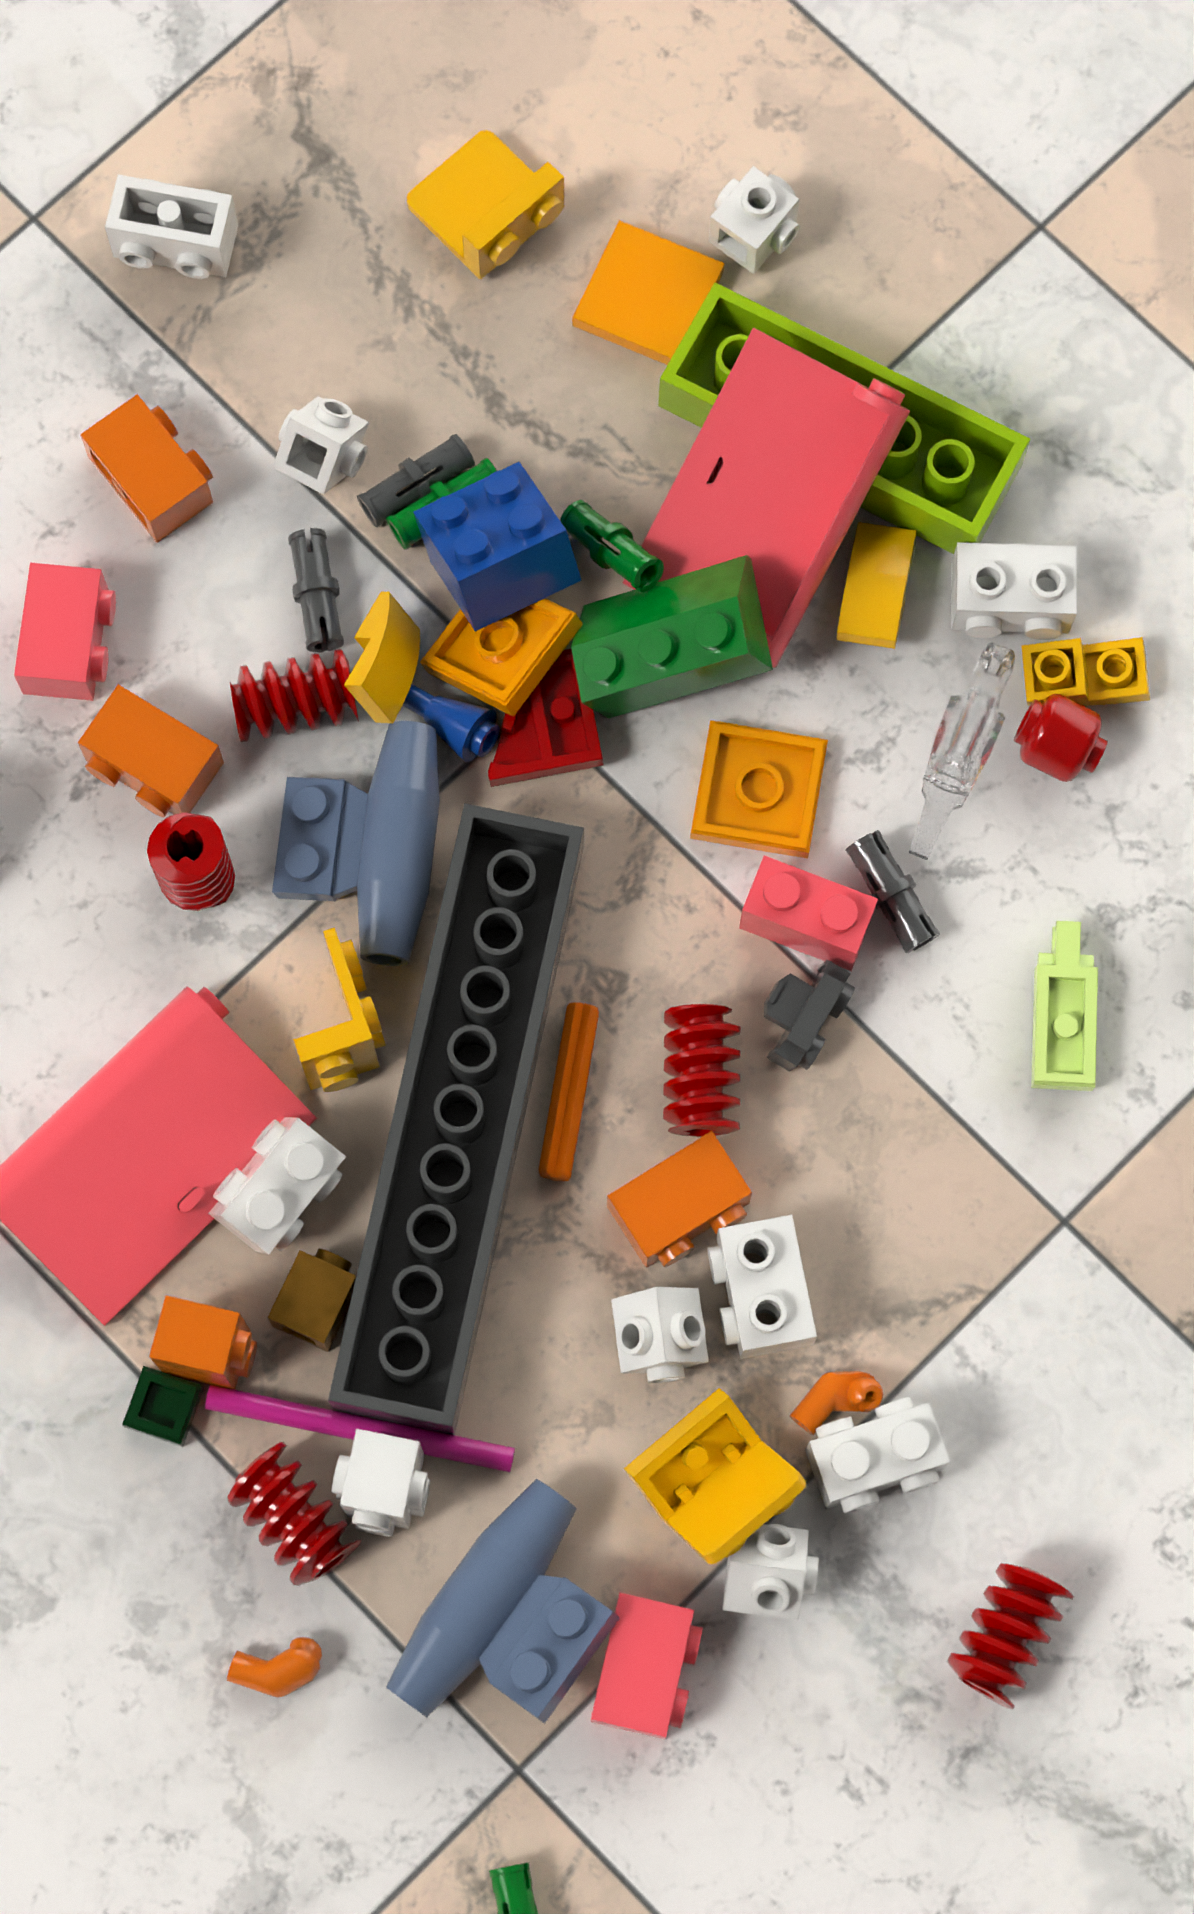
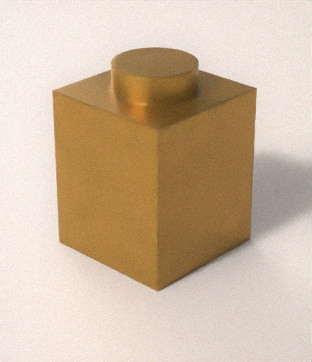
M321 1248L318 1249L315 1257L299 1250L267 1317L272 1327L328 1352L350 1306L356 1275L349 1272L352 1263L339 1255Z

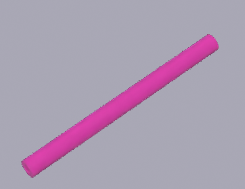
M210 1385L205 1402V1409L351 1440L355 1438L356 1429L419 1441L424 1455L505 1472H511L515 1448L215 1385Z

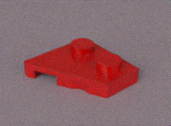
M565 649L514 717L505 713L501 726L502 734L493 762H490L488 769L491 787L604 766L593 709L581 703L572 649Z

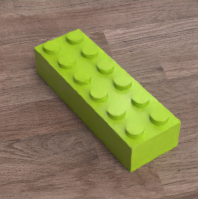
M716 282L713 284L660 377L659 407L702 428L753 328L764 332L868 388L873 378L904 393L905 397L901 405L910 410V413L860 508L902 529L916 530V536L952 554L955 552L957 542L981 543L1023 465L1030 438Z

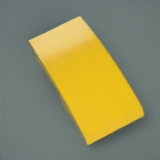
M858 522L843 594L836 640L895 649L905 606L907 582L915 551L916 530Z
M381 591L354 636L364 651L344 686L376 723L393 724L403 706L416 672L421 639L419 627L390 592Z
M1143 637L1083 645L1081 638L1021 645L1026 701L1028 705L1034 699L1043 702L1045 698L1053 694L1062 695L1083 706L1150 700Z

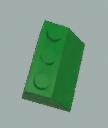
M748 555L658 582L653 588L645 592L635 589L584 605L580 615L583 625L574 635L571 645L581 703L608 719L773 670L752 561Z

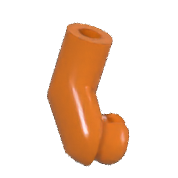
M827 1372L819 1378L789 1416L803 1430L814 1435L816 1433L815 1429L820 1427L833 1411H874L883 1400V1389L880 1383L866 1372Z
M297 1637L291 1641L290 1649L283 1651L269 1661L236 1651L228 1671L227 1681L273 1697H284L313 1681L320 1670L319 1661L322 1657V1650L315 1640L308 1637Z

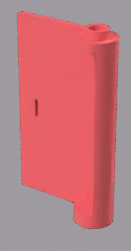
M753 328L641 545L648 553L663 562L664 570L659 582L748 555L752 561L772 667L776 668L910 413V410L901 405L905 394L873 378L868 388L764 332ZM624 578L622 583L635 590L631 583Z
M186 986L0 1165V1221L104 1326L214 1220L208 1213L218 1202L213 1197L215 1191L235 1168L242 1172L257 1153L252 1149L254 1142L273 1120L276 1119L278 1122H281L284 1117H296L310 1126L317 1119L222 1020L229 1014V1011L206 987L195 993Z

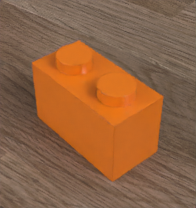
M136 394L81 433L80 436L89 459L155 542L158 543L213 503L208 481L213 478V475L194 449L185 454L173 438L178 435V432L167 414L159 406L150 410L140 396Z
M119 684L78 741L83 756L88 761L85 765L88 772L112 787H115L118 781L124 783L138 792L135 799L142 806L163 818L168 812L174 815L184 812L190 813L224 764L219 745Z
M710 1131L607 1195V1208L646 1268L660 1260L663 1267H668L695 1249L691 1240L710 1228L717 1235L719 1228L733 1226L747 1216L743 1207L750 1204L752 1191L713 1131Z
M165 1295L149 1357L161 1372L191 1381L235 1390L239 1376L246 1378L250 1376L255 1360L257 1341L251 1340V1330L239 1312Z

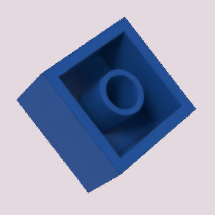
M520 462L496 471L490 476L450 495L441 497L437 501L413 512L431 564L474 631L482 629L582 581L567 530Z

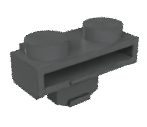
M829 960L819 965L817 969L818 974L812 985L807 984L790 973L775 984L764 1003V1017L785 1029L775 1049L769 1052L767 1058L789 1072L798 1065L806 1070L810 1068L826 1040L818 1035L828 1015L838 1018L855 990L854 986L846 982L851 973Z

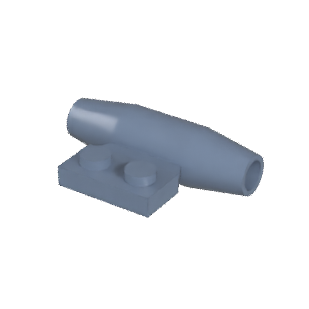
M395 721L393 724H389L368 794L348 783L345 779L287 777L272 893L278 899L336 901L340 897L357 891L360 958L370 963L386 966H402L409 963L428 899L440 805L435 728L414 721Z
M535 1479L480 1534L422 1614L386 1688L422 1715L428 1717L481 1664L491 1685L545 1724L620 1618L612 1610L567 1578L544 1576L577 1508L555 1490L540 1480Z

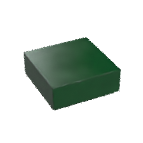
M143 1366L122 1425L125 1428L183 1447L204 1387Z

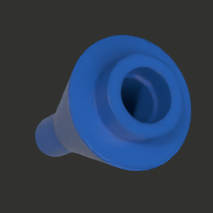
M411 684L403 706L423 717L427 725L435 728L436 734L464 762H470L477 756L484 757L491 751L500 731L499 726L496 725L497 714L494 709L442 696L434 697Z

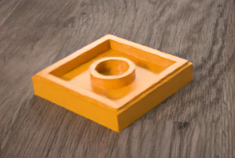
M619 220L572 317V326L668 365L715 282L719 283L724 273L725 263Z
M546 598L477 631H474L460 609L421 659L420 663L427 673L514 717L583 623L575 612Z
M710 720L690 839L808 859L828 740Z

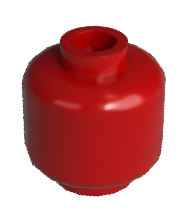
M1059 694L1049 695L1043 702L1034 699L1027 709L1014 737V742L1021 745L1020 758L1025 764L1064 782L1075 779L1082 769L1093 773L1108 744L1107 740L1099 737L1102 726L1100 715Z

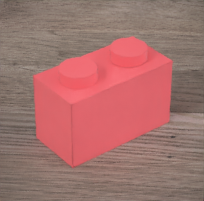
M30 562L14 677L23 694L94 700L96 682H105L108 670V648L101 646L104 625H113L116 611V593L114 590L108 589L101 569Z
M764 855L743 906L739 929L820 960H829L841 968L852 971L873 918L878 898Z
M619 1592L615 1614L620 1618L610 1632L591 1722L665 1739L669 1726L681 1729L689 1690L677 1688L682 1663L695 1665L703 1627L691 1625L694 1614L693 1609Z

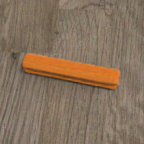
M572 1002L566 1008L539 1163L540 1176L548 1180L569 1181L572 1175L599 1018L598 1007L587 1003Z

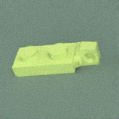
M1056 921V927L1052 928L1051 953L1039 952L1037 965L1034 969L1031 1088L1093 1091L1095 1088L1098 967H1094V955H1080L1081 922Z

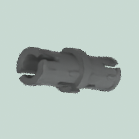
M457 434L449 437V440L417 460L413 461L411 458H407L399 463L398 472L365 493L357 495V500L370 522L375 527H379L386 521L388 516L395 515L431 492L430 485L437 481H441L443 484L464 470L474 467L475 461L462 439Z
M310 528L311 552L307 550L304 529L290 534L288 542L291 546L297 583L292 587L294 601L301 604L306 649L310 652L319 653L322 652L321 642H323L321 628L325 630L328 651H333L343 646L344 638L341 635L335 598L340 594L339 584L336 578L331 577L326 546V532L322 529Z
M879 830L867 834L846 848L845 851L863 876L866 885L872 893L871 896L878 898L875 909L880 908L897 934L896 936L906 954L917 950L940 935L913 890L916 887L915 881L910 874L904 875L890 853Z

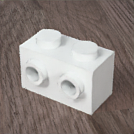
M119 174L117 175L105 224L113 257L119 258L123 263L136 268L146 269L153 265L175 268L179 273L196 279H205L209 275L226 278L238 229L232 195Z
M957 542L951 564V630H966L968 636L975 638L996 637L1002 631L1025 632L1026 637L1035 640H1050L1061 636V633L1069 634L1077 615V546Z
M284 1117L281 1122H278L276 1119L273 1120L254 1142L252 1149L257 1153L242 1172L235 1168L223 1180L213 1195L218 1202L208 1214L255 1252L269 1255L275 1247L279 1251H283L302 1229L304 1222L298 1217L313 1198L318 1202L323 1201L342 1177V1173L337 1168L346 1156L300 1118Z
M787 1215L719 1228L716 1238L718 1246L708 1247V1257L714 1284L725 1283L730 1307L720 1308V1318L726 1345L737 1344L740 1359L813 1346L817 1334L793 1216ZM756 1253L762 1257L763 1262L751 1263L744 1255ZM768 1313L774 1317L776 1323L765 1325L757 1319L756 1315Z
M907 1397L876 1408L875 1412L878 1418L876 1420L854 1427L852 1418L846 1417L815 1429L818 1439L810 1441L805 1451L825 1509L841 1504L844 1514L880 1502L877 1493L879 1491L901 1484L903 1492L906 1494L940 1482L937 1472L944 1470L950 1463V1459L929 1402L914 1407L911 1398Z
M356 1429L351 1456H339L332 1485V1493H336V1499L341 1500L340 1506L346 1515L352 1518V1524L356 1525V1530L392 1537L394 1527L409 1529L412 1515L423 1517L430 1488V1479H427L428 1473L422 1472L425 1455L419 1441Z

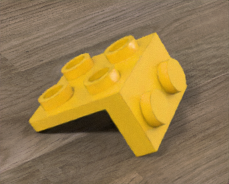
M482 130L407 194V206L481 280L496 266H500L511 259L526 240L539 229L549 226L559 216L564 208V176L549 161L534 173L493 132Z
M335 927L324 930L323 934L351 1020L293 1039L310 1090L322 1087L324 1092H334L350 1087L358 1082V1074L379 1068L375 1049L386 1046L371 996L359 999L357 994L367 990L353 942L350 939L340 943Z
M720 1388L623 1468L662 1521L708 1564H716L723 1558L738 1552L745 1544L746 1539L773 1516L786 1511L794 1502L795 1497L806 1486V1481L799 1471L759 1438L730 1396Z

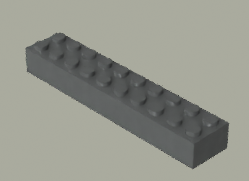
M464 803L328 1398L333 1410L455 1435L582 859L584 827Z

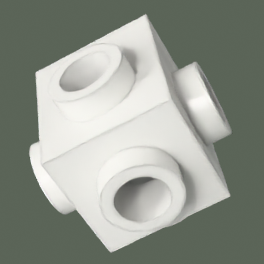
M753 166L740 182L735 178L732 179L719 194L715 202L716 210L710 216L709 242L755 274L774 250L779 254L783 253L796 237L800 225L796 223L799 198L796 197L791 186L782 178L773 174L767 176Z
M317 396L299 411L293 409L286 417L280 429L279 441H281L272 468L324 495L344 477H354L361 468L368 451V446L362 444L369 422L354 415L346 404L334 399H323Z
M653 1287L611 1299L621 1373H647L648 1383H666L684 1379V1368L709 1362L699 1288Z
M763 1524L750 1535L743 1547L728 1557L723 1610L756 1614L763 1617L799 1620L803 1594L815 1595L819 1557L807 1556L809 1530L789 1528L779 1524Z

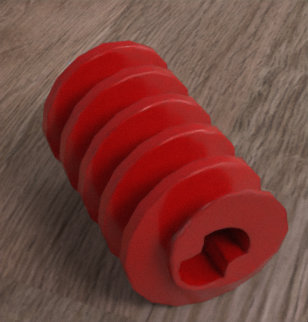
M341 649L334 650L331 668H326L318 653L311 654L308 672H302L294 657L287 658L284 676H279L272 663L266 661L263 663L260 680H255L247 665L240 666L237 684H231L230 682L240 742H247L249 740L252 723L256 724L264 738L272 737L275 719L280 720L287 734H294L299 715H303L311 730H318L323 711L328 713L336 727L343 724L345 710L347 707H350L359 722L355 698L344 686L351 672L349 661Z
M184 812L171 815L157 824L149 836L147 854L161 891L169 902L183 910L200 911L225 903L234 889L236 875L221 829L212 817Z
M690 1004L670 1007L664 1012V1023L669 1028L674 1029L664 1036V1047L668 1051L675 1053L664 1059V1071L675 1078L664 1083L663 1095L675 1101L663 1108V1119L675 1125L668 1130L672 1134L702 1137L710 1131H713L715 1136L740 1130L739 1122L723 1117V1111L740 1106V1098L723 1093V1087L740 1082V1074L723 1069V1063L740 1058V1050L723 1045V1039L740 1035L741 1033L740 1026L723 1021V1015L732 1012V1009L727 1006Z
M279 1442L258 1456L238 1475L227 1499L232 1507H239L250 1503L243 1515V1522L247 1526L253 1527L266 1522L258 1536L259 1542L262 1546H271L282 1542L274 1555V1561L278 1566L297 1562L290 1574V1581L293 1585L300 1586L317 1580L333 1570L356 1550L362 1540L359 1539L345 1545L341 1544L339 1539L349 1523L344 1519L330 1525L325 1524L323 1520L333 1506V1503L329 1499L313 1506L310 1505L308 1500L318 1484L315 1480L295 1486L292 1481L302 1464L298 1460L280 1467L277 1460L287 1445L284 1442Z
M1001 1563L995 1572L1007 1588L988 1586L983 1593L986 1600L995 1610L976 1608L971 1615L973 1621L983 1633L964 1630L959 1640L971 1655L951 1653L947 1662L959 1676L958 1679L970 1688L1006 1708L1014 1709L1015 1705L1003 1693V1688L1005 1686L1025 1688L1027 1683L1014 1669L1016 1664L1037 1666L1039 1660L1027 1647L1028 1642L1049 1644L1051 1637L1039 1625L1041 1618L1061 1622L1063 1615L1052 1604L1051 1600L1053 1596L1073 1599L1074 1596L1062 1585L1037 1571L1023 1566Z

